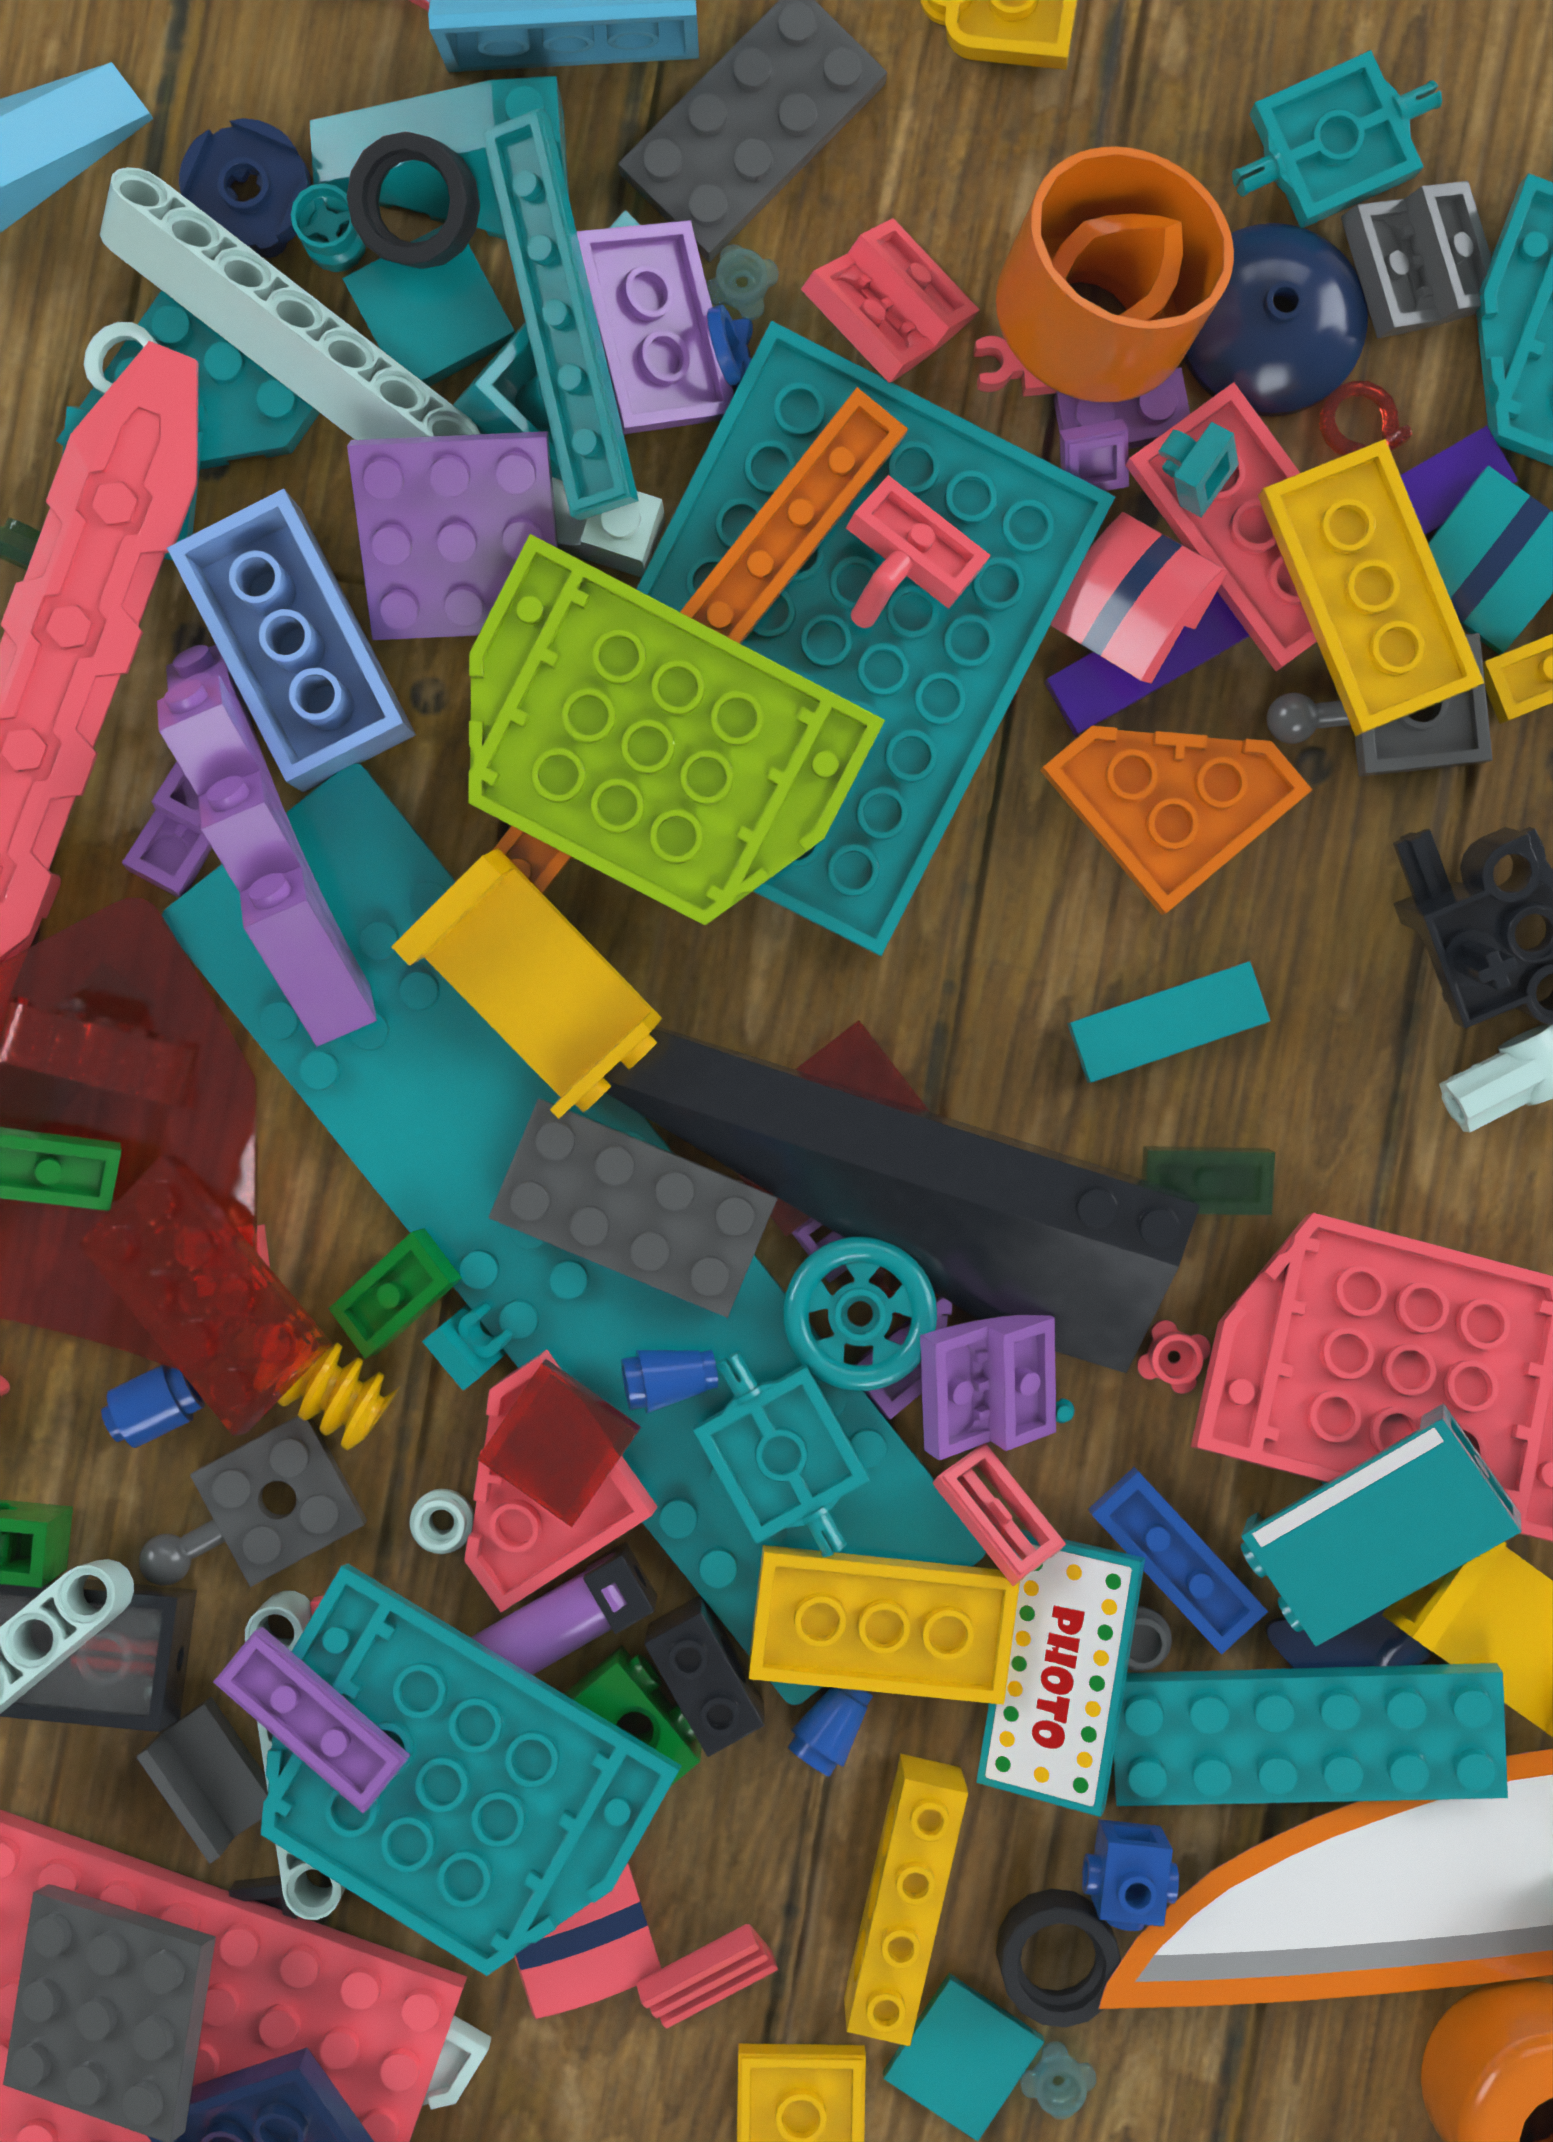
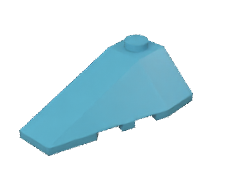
M112 62L0 99V233L153 119L150 112Z

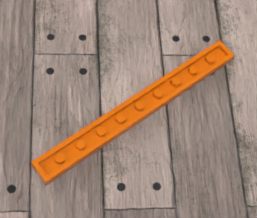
M857 387L680 613L742 644L906 436L908 428ZM513 826L509 828L493 849L499 848L543 895L573 858Z

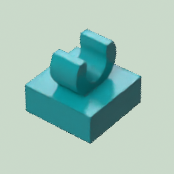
M1213 422L1209 424L1197 442L1187 434L1173 429L1158 451L1159 455L1167 459L1162 466V470L1174 478L1180 507L1201 518L1239 465L1234 433Z
M487 1303L478 1304L473 1309L466 1304L422 1341L463 1391L506 1354L503 1347L509 1343L513 1335L507 1328L498 1336H492L480 1321L491 1310Z

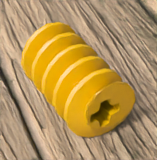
M294 1314L280 1329L257 1364V1368L260 1367L255 1384L256 1388L264 1392L281 1382L277 1402L284 1407L302 1396L298 1413L299 1418L307 1421L323 1411L324 1414L319 1428L320 1432L327 1436L344 1425L345 1430L341 1447L349 1450L365 1439L390 1405L400 1387L385 1397L381 1396L380 1390L384 1374L378 1372L365 1382H361L358 1379L363 1360L358 1357L343 1368L339 1367L337 1364L342 1345L336 1343L323 1353H319L316 1349L321 1331L315 1328L301 1339L297 1338L295 1334L300 1316Z

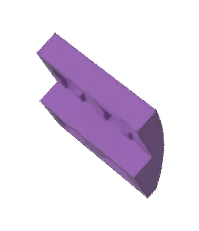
M1044 1315L1003 1316L962 1323L920 1335L924 1451L940 1461L990 1441L1008 1451L1056 1433L1055 1317Z

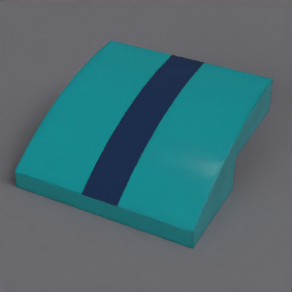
M1488 465L1479 474L1444 523L1434 532L1428 540V545L1462 628L1470 634L1480 633V641L1501 655L1553 594V512Z

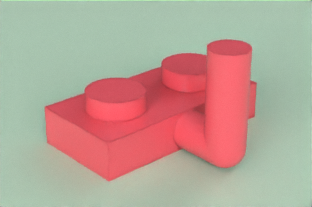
M888 475L854 512L846 527L848 531L885 559L872 575L852 609V621L861 628L873 626L892 593L906 576L949 609L982 570L991 555Z

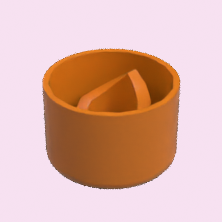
M1115 146L1088 149L1066 158L1057 164L1041 182L999 275L996 290V312L1002 334L1011 351L1020 363L1038 380L1060 393L1080 400L1121 402L1153 391L1168 379L1179 366L1229 283L1234 263V248L1226 218L1215 199L1198 180L1180 166L1156 154L1134 148ZM1083 282L1098 285L1114 294L1125 306L1126 311L1120 315L1111 314L1079 296L1069 284Z
M1531 1979L1489 1983L1459 1999L1438 2021L1424 2052L1421 2068V2086L1426 2110L1443 2142H1520L1525 2120L1538 2105L1553 2097V1984ZM1553 2133L1549 2138L1534 2142H1553Z

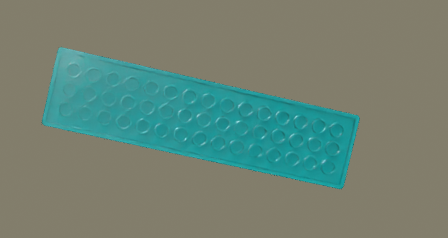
M354 763L336 772L286 812V815L323 897L370 984L377 1021L316 1047L243 928L240 892L223 864L167 907L162 913V923L407 1230L411 1233L422 1228L426 1229L462 1277L453 1287L471 1309L481 1303H487L491 1307V1310L480 1321L492 1336H498L507 1328L512 1332L511 1340L503 1349L518 1368L546 1349L550 1352L658 1506L653 1515L642 1523L747 1654L750 1655L763 1545L820 1551L806 1524L799 1527L784 1528L756 1544L693 1432L695 1425L722 1411L731 1399L735 1397L718 1367V1388L706 1390L704 1393L646 1414L644 1408L629 1410L623 1385L621 1359L636 1356V1349L699 1350V1352L712 1350L715 1362L717 1363L726 1357L736 1376L740 1379L729 1359L730 1354L740 1351L757 1384L777 1380L802 1366L792 1351L785 1333L783 1308L786 1292L754 1253L729 1316L726 1318L488 1218L538 1098L555 1104L561 1097L425 958L409 966L391 947L456 880L369 771L362 765ZM604 1093L584 1113L575 1104L569 1109L674 1153L645 1116L607 1093ZM810 1323L815 1339H823ZM813 1375L870 1478L869 1482L842 1496L834 1507L828 1511L843 1539L847 1542V1545L837 1552L827 1532L823 1530L833 1548V1552L971 1567L984 1557L986 1551L932 1484L935 1480L932 1474L891 1423L883 1416L864 1391H849L831 1386ZM770 1681L783 1699L791 1705L803 1703L822 1687Z

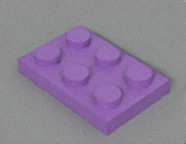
M691 220L577 231L623 434L721 421L734 393L732 386H729L721 372L710 337L707 312L709 308H712Z

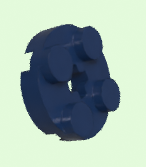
M242 118L229 121L232 127L222 128L214 134L208 129L192 142L184 155L179 172L181 195L261 257L271 258L278 256L285 250L287 243L297 235L292 227L290 215L293 202L301 191L312 185L311 175L290 139L282 131L268 123ZM250 174L258 176L256 184L260 189L259 194L248 201H238V195L231 189L234 181L245 183Z

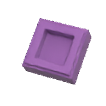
M1123 419L1059 430L1061 469L1104 491L1129 487V470L1125 466L1128 462V428Z

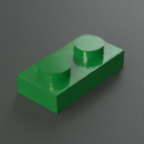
M0 1127V1198L110 1211L122 1151L119 1142Z
M422 1228L407 1235L328 1309L363 1357L367 1359L379 1354L456 1285L462 1277L426 1229Z

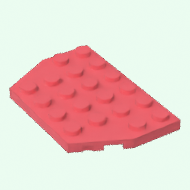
M1316 1213L1308 1214L1218 1321L1191 1447L1328 1483L1420 1429L1421 1416L1444 1403L1521 1513L1522 1532L1519 1534L1553 1543V1276Z

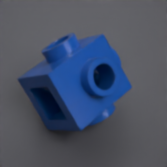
M1098 1819L1094 1854L1086 1853L1083 1861L1082 1888L1084 1894L1091 1896L1100 1920H1106L1109 1925L1126 1931H1139L1145 1925L1164 1927L1167 1903L1175 1904L1177 1900L1179 1873L1177 1864L1172 1863L1173 1848L1161 1826Z

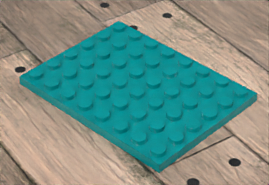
M771 321L637 590L680 612L857 387L908 428L906 436L741 644L885 720L825 838L752 891L881 957L1115 496L892 382L889 384L885 378ZM889 475L991 556L982 570L949 609L906 576L892 593L874 625L869 628H861L852 621L851 611L872 575L885 559L848 531L846 527L854 512Z

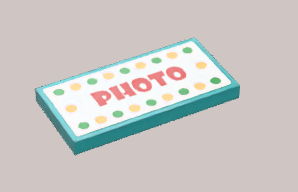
M1021 1529V1532L1036 1550L1041 1547L1029 1531ZM1063 1539L1066 1545L1057 1554L1047 1559L1040 1567L1030 1572L1020 1581L1004 1705L989 1703L976 1783L1101 1817L1106 1807L1145 1558Z

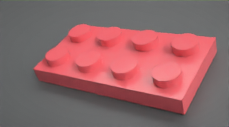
M1233 382L1130 457L1125 466L1181 543L1228 570L1217 592L1277 672L1317 641L1266 518L1258 494L1263 488L1300 474V472ZM1213 422L1234 433L1239 465L1201 518L1180 507L1174 478L1162 470V466L1167 459L1159 455L1158 451L1173 429L1187 434L1197 442L1209 424Z

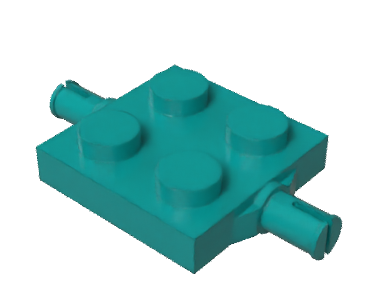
M1370 50L1255 102L1249 115L1264 146V157L1232 171L1234 187L1239 185L1236 190L1237 193L1244 197L1256 189L1275 182L1285 193L1300 228H1305L1415 178L1424 166L1411 139L1410 120L1441 107V91L1435 92L1438 84L1431 80L1416 89L1399 95L1384 79Z
M736 1351L730 1354L729 1359L740 1379L736 1376L726 1357L716 1363L735 1397L731 1399L722 1411L695 1425L693 1432L756 1544L784 1528L799 1527L806 1524L822 1552L821 1555L823 1557L831 1556L834 1554L833 1548L823 1530L827 1532L837 1552L843 1549L847 1542L843 1539L828 1511L834 1507L842 1496L869 1482V1475L807 1365H802L777 1380L757 1384L741 1356L742 1353Z

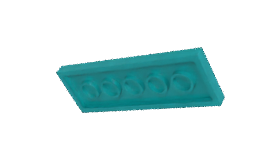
M1497 1663L1127 1673L1113 1757L1116 1806L1508 1798L1503 1672Z

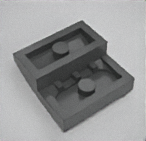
M1469 181L1421 186L1405 199L1357 204L1341 216L1377 338L1413 332L1476 314V310L1481 306V293H1479V290L1487 275L1492 257Z

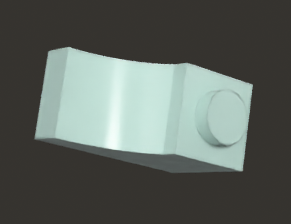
M552 477L558 549L570 555L642 578L656 551L666 520L662 499L637 491L639 501L580 521L570 516L563 481Z

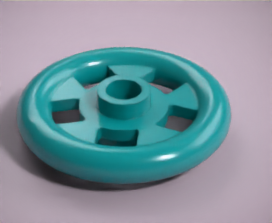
M848 1237L822 1246L808 1256L799 1266L786 1291L783 1320L785 1333L792 1351L802 1365L808 1366L812 1375L840 1389L871 1391L900 1381L921 1363L920 1335L936 1330L937 1303L928 1276L918 1262L907 1252L879 1239ZM846 1265L854 1277V1282L842 1286L834 1295H831L821 1280L835 1268ZM879 1267L891 1272L902 1283L891 1298H888L878 1286L869 1283V1279ZM857 1301L868 1303L873 1310L871 1320L864 1325L852 1323L847 1315L851 1304ZM826 1308L828 1309L830 1326L835 1334L816 1340L810 1327L809 1313ZM894 1312L911 1318L910 1329L902 1345L884 1337L889 1330L892 1322V1313ZM846 1343L853 1346L872 1345V1364L851 1365L844 1363V1345Z

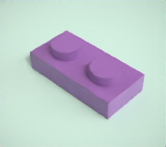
M1177 368L1168 379L1153 391L1131 400L1092 402L1070 397L1058 391L1053 399L1059 430L1123 419L1128 428V449L1148 445L1190 414L1182 368Z

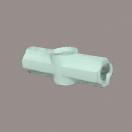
M1553 1024L1535 1027L1509 1039L1498 1047L1500 1053L1474 1064L1471 1068L1439 1083L1443 1103L1450 1116L1459 1124L1463 1132H1472L1525 1104L1528 1106L1536 1105L1553 1099Z

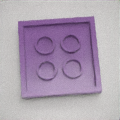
M548 431L351 440L347 445L373 640L477 636L494 606L529 534L558 548Z

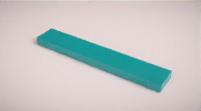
M538 108L482 131L570 516L581 521L637 502L639 499L551 119L545 111Z

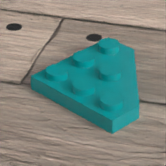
M162 290L137 324L145 328L159 345L194 358L199 363L198 431L204 432L200 470L229 465L228 461L257 455H264L266 458L292 454L320 414L319 411ZM134 340L125 341L104 371V377L108 382L114 383L144 348L142 344ZM93 387L80 407L92 409L103 395ZM64 430L56 440L61 446H63Z

